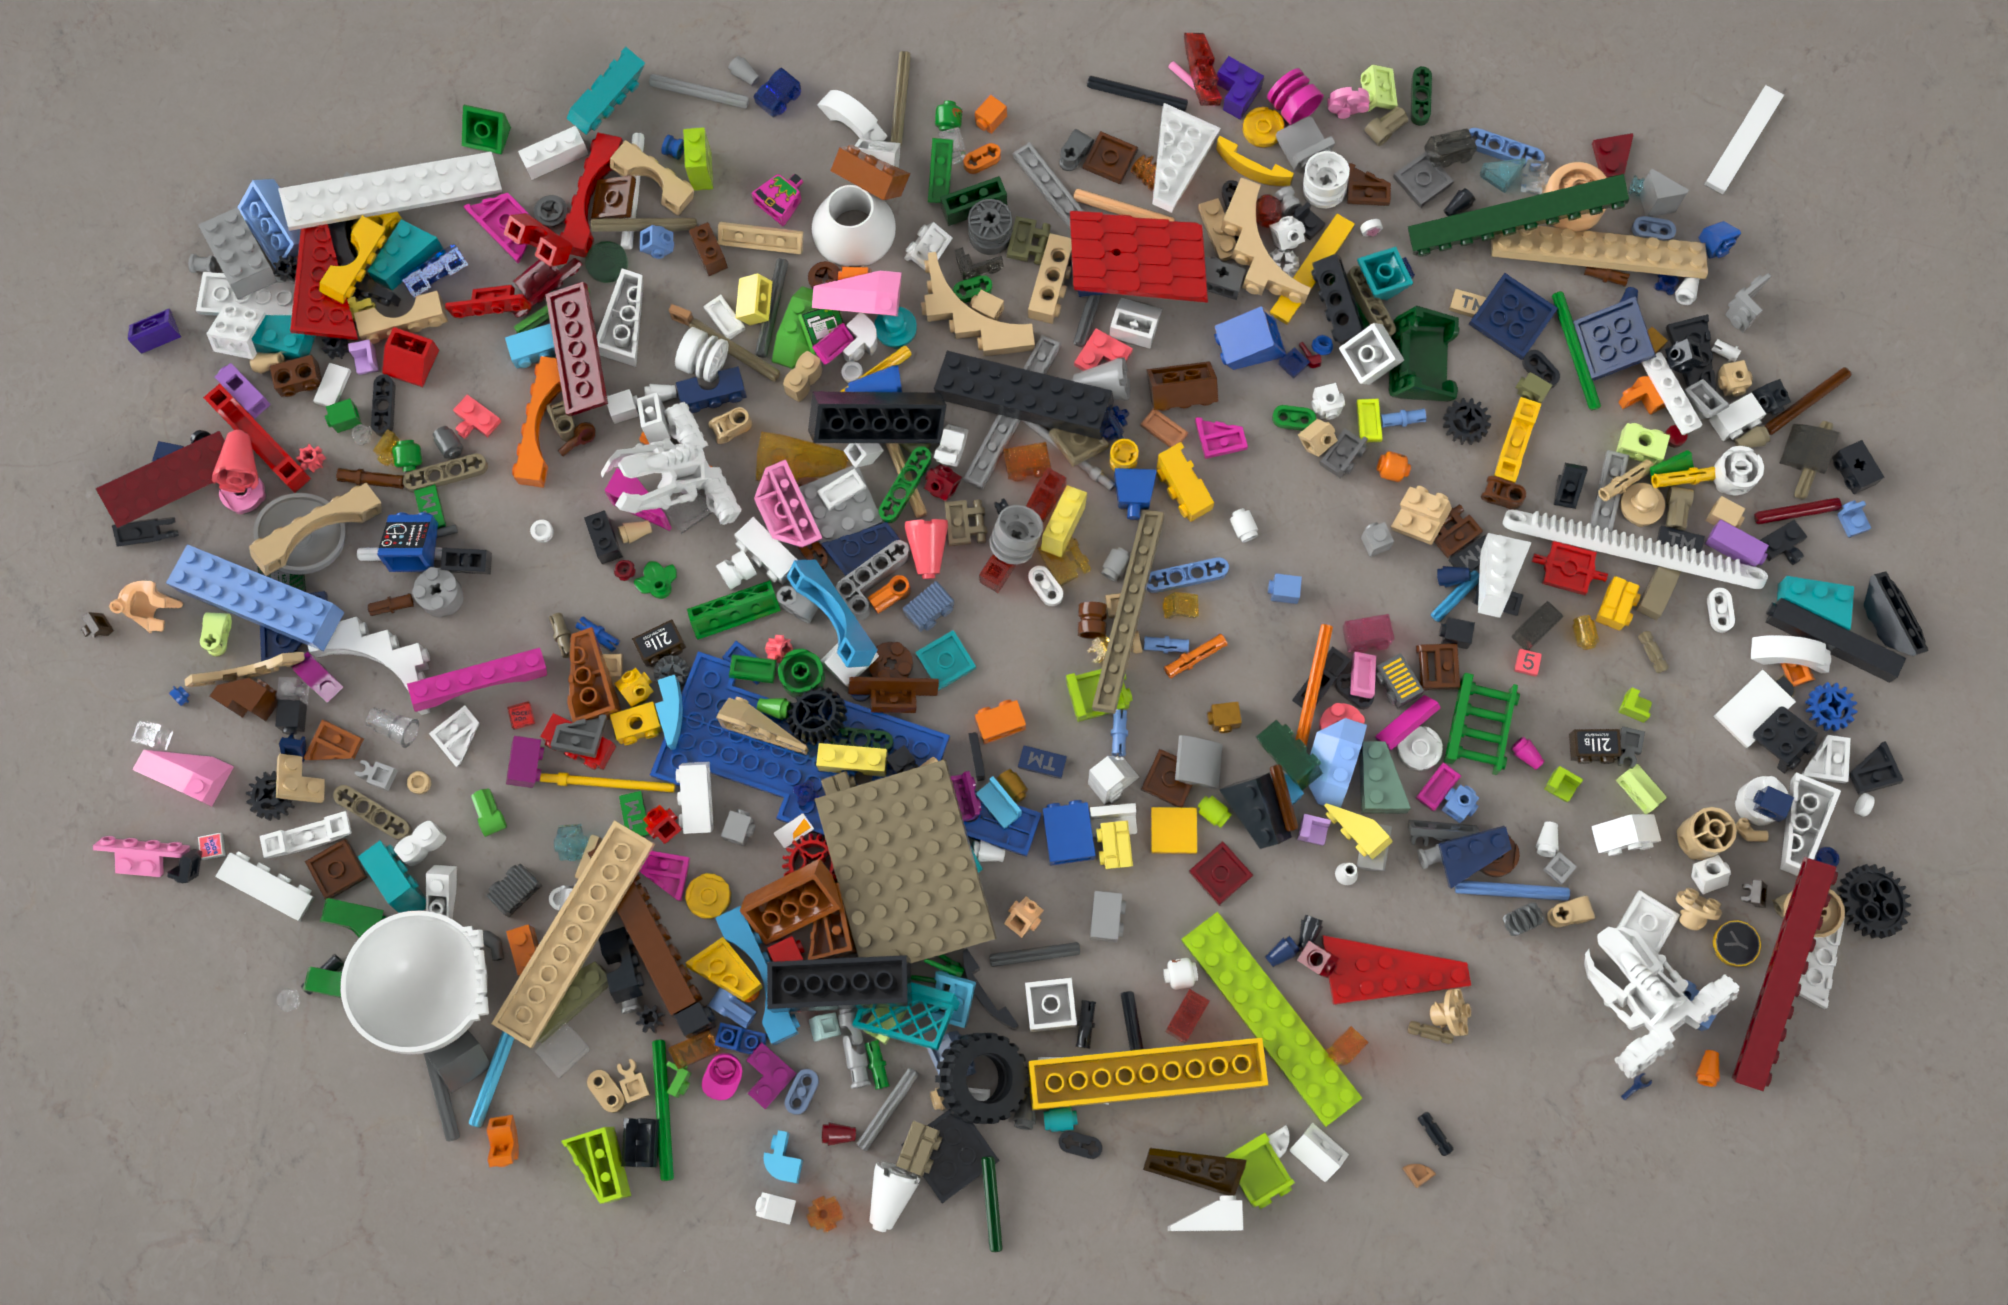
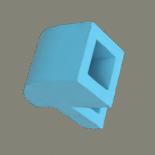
M778 1130L777 1135H773L771 1149H774V1153L764 1152L765 1167L776 1179L799 1184L803 1160L785 1156L790 1133Z

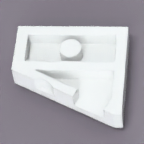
M1832 735L1825 736L1801 775L1815 780L1846 784L1849 778L1851 738Z

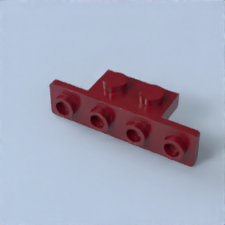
M573 258L558 270L556 266L550 267L539 259L513 282L531 303L532 307L534 304L544 301L546 299L545 294L561 287L563 280L568 276L575 275L579 271V267L582 266L580 260ZM531 309L510 312L518 318L527 315Z

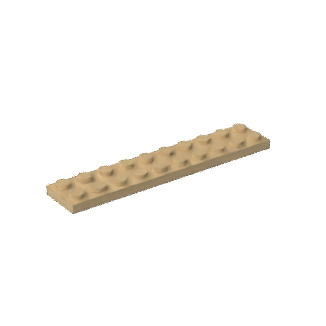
M1538 226L1537 229L1525 231V228L1516 230L1515 234L1503 236V234L1494 235L1495 238L1491 240V257L1706 279L1708 274L1705 243L1679 240L1663 241L1654 237L1643 238L1633 235L1573 231L1568 228L1560 229L1548 226Z
M614 820L491 1023L492 1025L528 1047H534L655 846L654 843Z

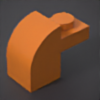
M1649 376L1639 377L1633 387L1628 388L1622 393L1623 396L1618 402L1623 410L1642 401L1650 415L1666 408Z
M507 1115L490 1118L487 1127L491 1146L487 1159L489 1168L496 1166L505 1167L513 1164L514 1160L518 1159L519 1156L518 1135L514 1116Z

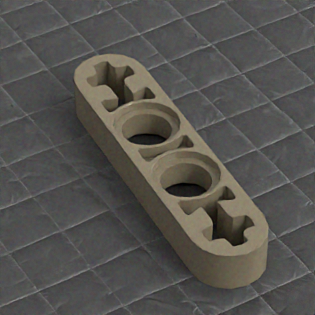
M1359 266L1352 267L1347 273V278L1362 312L1370 325L1373 323L1383 324L1391 337L1395 333L1396 327L1382 300L1373 296ZM1361 291L1367 292L1370 298L1363 296ZM1371 308L1376 309L1380 315L1373 314Z
M471 454L410 471L404 475L403 484L412 493H414V490L431 485L439 487L482 475L487 471L488 463L481 454ZM479 460V468L476 469L474 467L475 461ZM465 463L469 466V467H467V468L469 469L468 472H467V469H466V467H465V465H464ZM459 465L462 467L458 475L451 474L450 471L453 466ZM432 472H440L441 476L438 480L431 481L429 479ZM422 475H424V478L427 481V483L423 482ZM412 478H416L417 480L415 486H412L410 484L412 482Z
M341 785L334 790L333 798L337 804L394 839L400 841L411 835L412 828L408 822L353 788ZM341 793H347L355 800L353 803L346 799L342 800ZM363 801L368 802V810L365 813H359L358 805ZM380 813L387 814V821L384 824H377L376 817ZM392 822L399 827L403 826L405 832L403 834L398 833L397 830L390 827Z

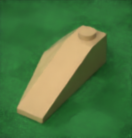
M736 697L735 700L728 698L717 714L716 718L722 728L805 755L808 754L806 745L748 704L749 701L743 698Z

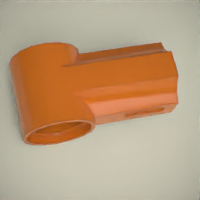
M897 575L890 580V583L867 598L879 614L897 601L906 599L911 593V587L906 577ZM903 583L906 585L903 591H895L897 584Z

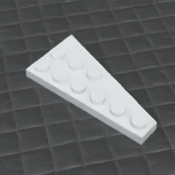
M1164 103L1162 108L1152 204L1172 213L1213 145L1221 128Z

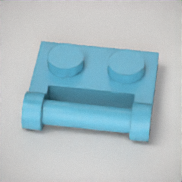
M936 971L934 978L936 980L935 989L944 991L945 984H949V992L954 993L960 1002L958 1010L953 1012L949 1024L965 1028L968 1023L976 982L949 975V973L944 971ZM939 1009L931 1013L934 1020L938 1021L944 1018L946 1010L942 1012Z

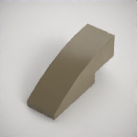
M1657 566L1636 611L1657 620L1668 603L1681 571Z

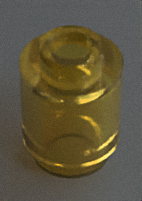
M1590 615L1575 618L1572 628L1577 646L1582 647L1583 650L1595 648L1596 644L1600 641L1595 621L1591 619Z

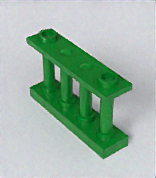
M1464 673L1460 679V688L1458 689L1444 763L1452 765L1456 759L1462 757L1494 765L1492 774L1497 775L1501 769H1505L1507 764V757L1504 754L1514 706L1518 705L1520 693L1517 692L1518 685L1513 684L1509 692L1476 685V682H1472L1474 675ZM1478 694L1507 701L1505 712L1503 714L1471 706V703H1468L1469 696ZM1473 715L1502 722L1500 735L1467 727L1464 724L1465 716ZM1467 736L1497 743L1496 756L1463 749V746H1460L1461 737Z

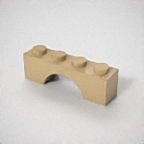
M625 140L610 158V168L621 176H647L654 179L660 185L663 192L661 204L677 216L682 213L694 197V189L689 182L679 179L671 169L661 166L654 157L644 154L634 143L630 144Z
M438 291L416 296L412 309L401 317H385L375 307L354 313L359 337L362 341L370 340L372 344L387 339L393 327L416 333L421 331V329L438 327L442 323L448 322L443 299Z

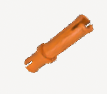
M1218 634V636L1191 652L1181 654L1179 659L1164 666L1167 676L1172 679L1184 670L1192 669L1196 663L1228 646L1227 641L1222 634Z

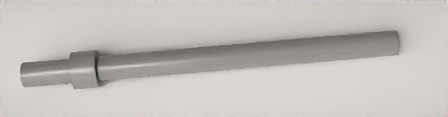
M1023 421L1059 450L1050 438L1047 429L1042 425ZM1086 460L1078 464L1079 467L1089 474L1093 481L1100 482L1110 491L1115 487V483L1103 475L1104 472L1097 466L1093 467Z

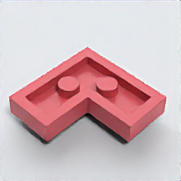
M1096 328L1075 360L1074 366L1085 371L1100 365L1103 359L1109 362L1124 357L1127 361L1133 352V348Z

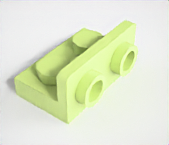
M1371 65L1361 74L1362 88L1368 91L1370 98L1368 112L1375 107L1393 110L1398 106L1393 69Z

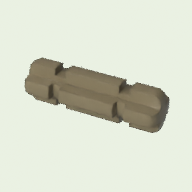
M1645 631L1641 633L1638 638L1641 644L1645 645L1644 649L1651 663L1654 662V669L1657 673L1666 671L1669 666L1662 659L1663 655L1656 641L1652 640L1654 638L1651 632Z
M1411 1021L1408 1025L1409 1034H1420V1037L1435 1041L1441 1040V1042L1446 1044L1453 1042L1454 1035L1449 1030L1442 1031V1028L1427 1024L1420 1025L1419 1022Z

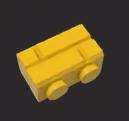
M1614 576L1609 583L1595 621L1608 625L1618 631L1625 625L1629 626L1633 618V614L1630 613L1632 606L1636 607L1641 596L1638 593L1640 586Z

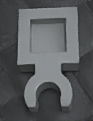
M361 760L360 763L366 768L363 772L355 771V774L361 779H367L366 782L368 784L389 791L398 770L379 762H375L374 766H372L367 761Z

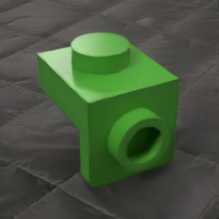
M675 1060L674 1064L668 1061L666 1065L678 1072L667 1093L679 1098L680 1095H684L690 1085L687 1081L692 1073L687 1071L688 1065L678 1060Z

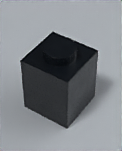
M1448 617L1444 624L1441 623L1439 636L1442 637L1441 644H1457L1458 648L1468 649L1472 644L1475 622Z
M278 700L275 727L287 735L305 732L307 705L300 700Z

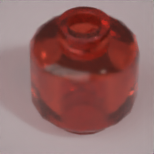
M1270 194L1262 195L1256 201V223L1262 227L1270 228L1269 225L1279 222L1282 217L1280 200Z

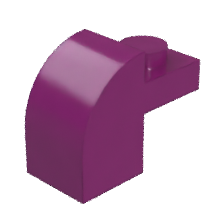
M307 651L304 654L305 659L291 667L312 690L328 703L343 686Z

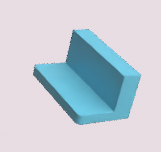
M993 776L989 779L988 784L975 793L976 797L1003 829H1006L1022 816L1021 809Z

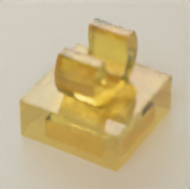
M1098 637L1091 641L1093 646L1087 650L1088 653L1096 651L1098 654L1093 663L1104 661L1109 642L1108 637Z

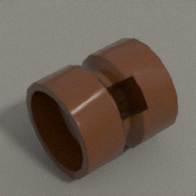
M1093 601L1080 603L1078 616L1081 621L1078 622V636L1085 639H1101L1106 637L1107 623L1103 620L1107 618V605L1102 602Z

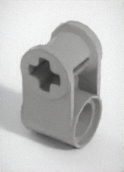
M790 586L780 588L777 593L779 606L783 610L793 614L803 622H811L819 608L816 604L796 592ZM791 595L792 600L788 599L785 602L783 597Z

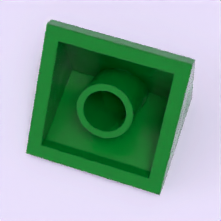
M464 104L461 146L502 154L511 129L505 113Z

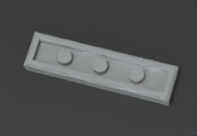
M1611 450L1606 452L1590 521L1591 528H1595L1598 525L1600 530L1608 528L1609 532L1613 531L1621 494L1613 496L1608 501H1603L1598 491L1611 483L1613 478L1620 477L1626 473L1629 455Z

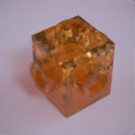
M822 1196L811 1201L813 1206L808 1207L809 1213L806 1214L811 1228L816 1227V1230L823 1229L824 1233L837 1228L836 1223L845 1219L836 1196L828 1199ZM823 1210L827 1211V1217L825 1219L821 1217V1212Z

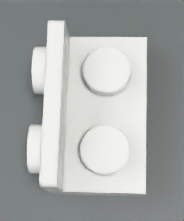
M934 222L927 226L924 224L917 233L919 236L915 242L912 241L906 248L907 254L904 259L907 261L913 260L925 270L924 260H928V253L936 252L937 259H939L953 238Z

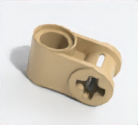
M738 407L709 421L708 426L710 429H713L717 437L716 442L724 444L750 430L752 421L748 412L744 408ZM745 417L742 423H736L738 418Z
M1588 896L1559 903L1547 913L1548 923L1556 928L1595 919ZM1556 913L1563 914L1564 918L1557 917Z

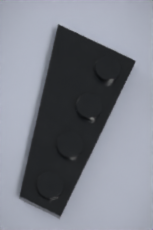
M1706 314L1668 324L1666 331L1671 344L1688 338L1698 342L1700 345L1704 363L1694 367L1688 373H1682L1687 388L1704 379L1716 391L1715 372L1712 367L1713 353L1710 348L1711 334L1708 329L1709 315Z

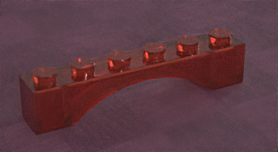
M1048 467L1037 483L1026 507L1033 509L1040 516L1042 522L1045 521L1066 488L1067 478ZM993 554L979 574V581L981 584L999 593L1016 567V564L1003 562Z

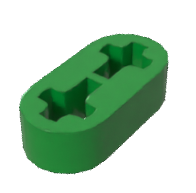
M977 276L956 283L953 292L963 303H967L972 300L974 295L978 296L980 290H982L980 283L986 285V289L983 291L991 294L992 281L988 276ZM960 289L966 291L965 296H962L959 291Z

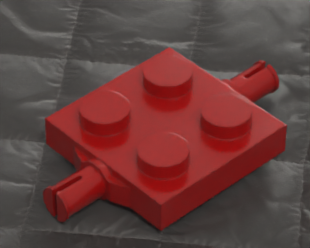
M1557 541L1552 542L1550 553L1547 557L1535 553L1532 557V563L1544 565L1545 573L1542 584L1577 594L1586 595L1592 579L1606 582L1608 573L1595 570L1597 552Z

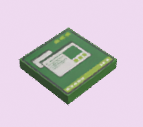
M817 308L798 315L808 346L814 355L817 354L812 347L838 325L844 323L841 312L838 310Z

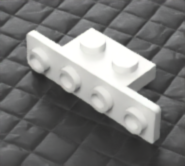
M1658 352L1655 358L1642 362L1644 369L1681 434L1685 435L1701 428L1702 423L1663 354Z

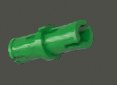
M879 1040L865 1043L870 1063L868 1069L872 1071L875 1090L889 1087L890 1084L885 1070L887 1064L886 1060H883Z

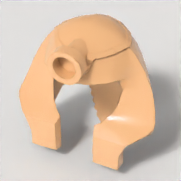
M137 581L126 585L119 593L118 599L113 600L109 607L112 612H122L149 633H152V631H164V620L154 618L156 609L160 607L181 608L183 602L160 593L157 590L156 583L152 581Z

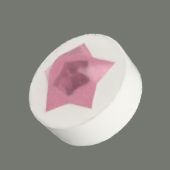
M1371 219L1363 223L1360 229L1362 235L1368 237L1377 235L1383 229V226L1379 219Z

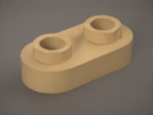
M603 1070L593 1071L587 1079V1085L595 1098L608 1112L616 1113L622 1110L626 1099L609 1073ZM598 1077H601L603 1081L600 1086L595 1084V1080ZM611 1096L616 1097V1102L613 1105L609 1104Z

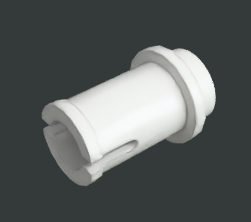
M1717 339L1711 350L1729 359L1728 362H1735L1741 350L1737 349L1738 346L1733 347L1720 341V339Z

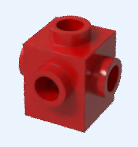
M661 805L650 810L643 819L648 825L645 830L653 839L658 836L664 844L682 830L675 822L678 817L670 808L665 810Z

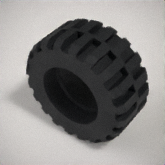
M996 1033L966 1034L961 1036L960 1040H954L950 1043L951 1048L945 1049L941 1054L944 1060L938 1061L936 1068L940 1069V1073L935 1075V1083L940 1084V1088L937 1089L938 1096L944 1097L945 1100L942 1101V1104L945 1108L951 1109L950 1114L968 1123L995 1124L999 1123V1120L1010 1118V1112L1016 1113L1020 1108L1018 1103L1019 1101H1025L1027 1094L1024 1093V1090L1029 1088L1030 1081H1026L1029 1067H1024L1023 1064L1026 1058L1024 1054L1017 1053L1019 1047L1015 1043H1009V1038L998 1036ZM982 1055L989 1057L998 1071L997 1088L993 1095L985 1101H979L972 1096L966 1081L970 1064L976 1057Z

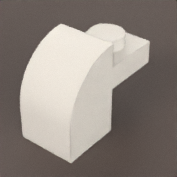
M859 313L846 325L855 339L843 350L844 359L847 362L860 360L865 350L872 356L878 345L874 323L864 313Z
M950 424L944 428L940 445L934 454L936 462L954 467L958 466L968 435L967 429Z

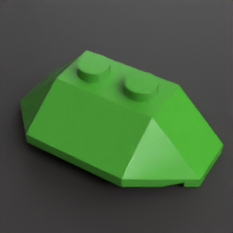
M802 286L792 296L777 332L772 356L773 363L793 369L803 353L806 351L811 353L798 315L817 309L812 308L813 289Z

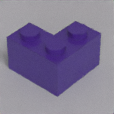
M1230 56L1227 57L1218 70L1216 85L1229 91L1224 99L1223 110L1241 120L1262 89L1264 75Z

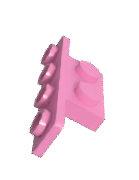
M105 836L93 845V850L115 852V873L161 877L164 874L163 856L181 858L190 851V846L182 845L180 842L167 844L160 843L158 840L144 842L138 841L136 838L122 840L115 839L113 836Z

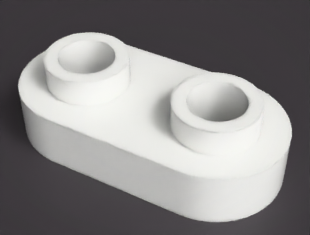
M1033 567L1028 574V580L1032 588L1044 604L1048 606L1060 604L1063 599L1061 586L1046 567ZM1042 576L1043 580L1039 582L1035 578ZM1050 593H1054L1056 597L1054 599H1050L1048 595Z
M1724 588L1714 589L1707 597L1710 624L1715 631L1725 633L1735 624L1732 597L1729 591ZM1715 598H1719L1721 604L1716 603ZM1718 619H1722L1724 625H1720Z

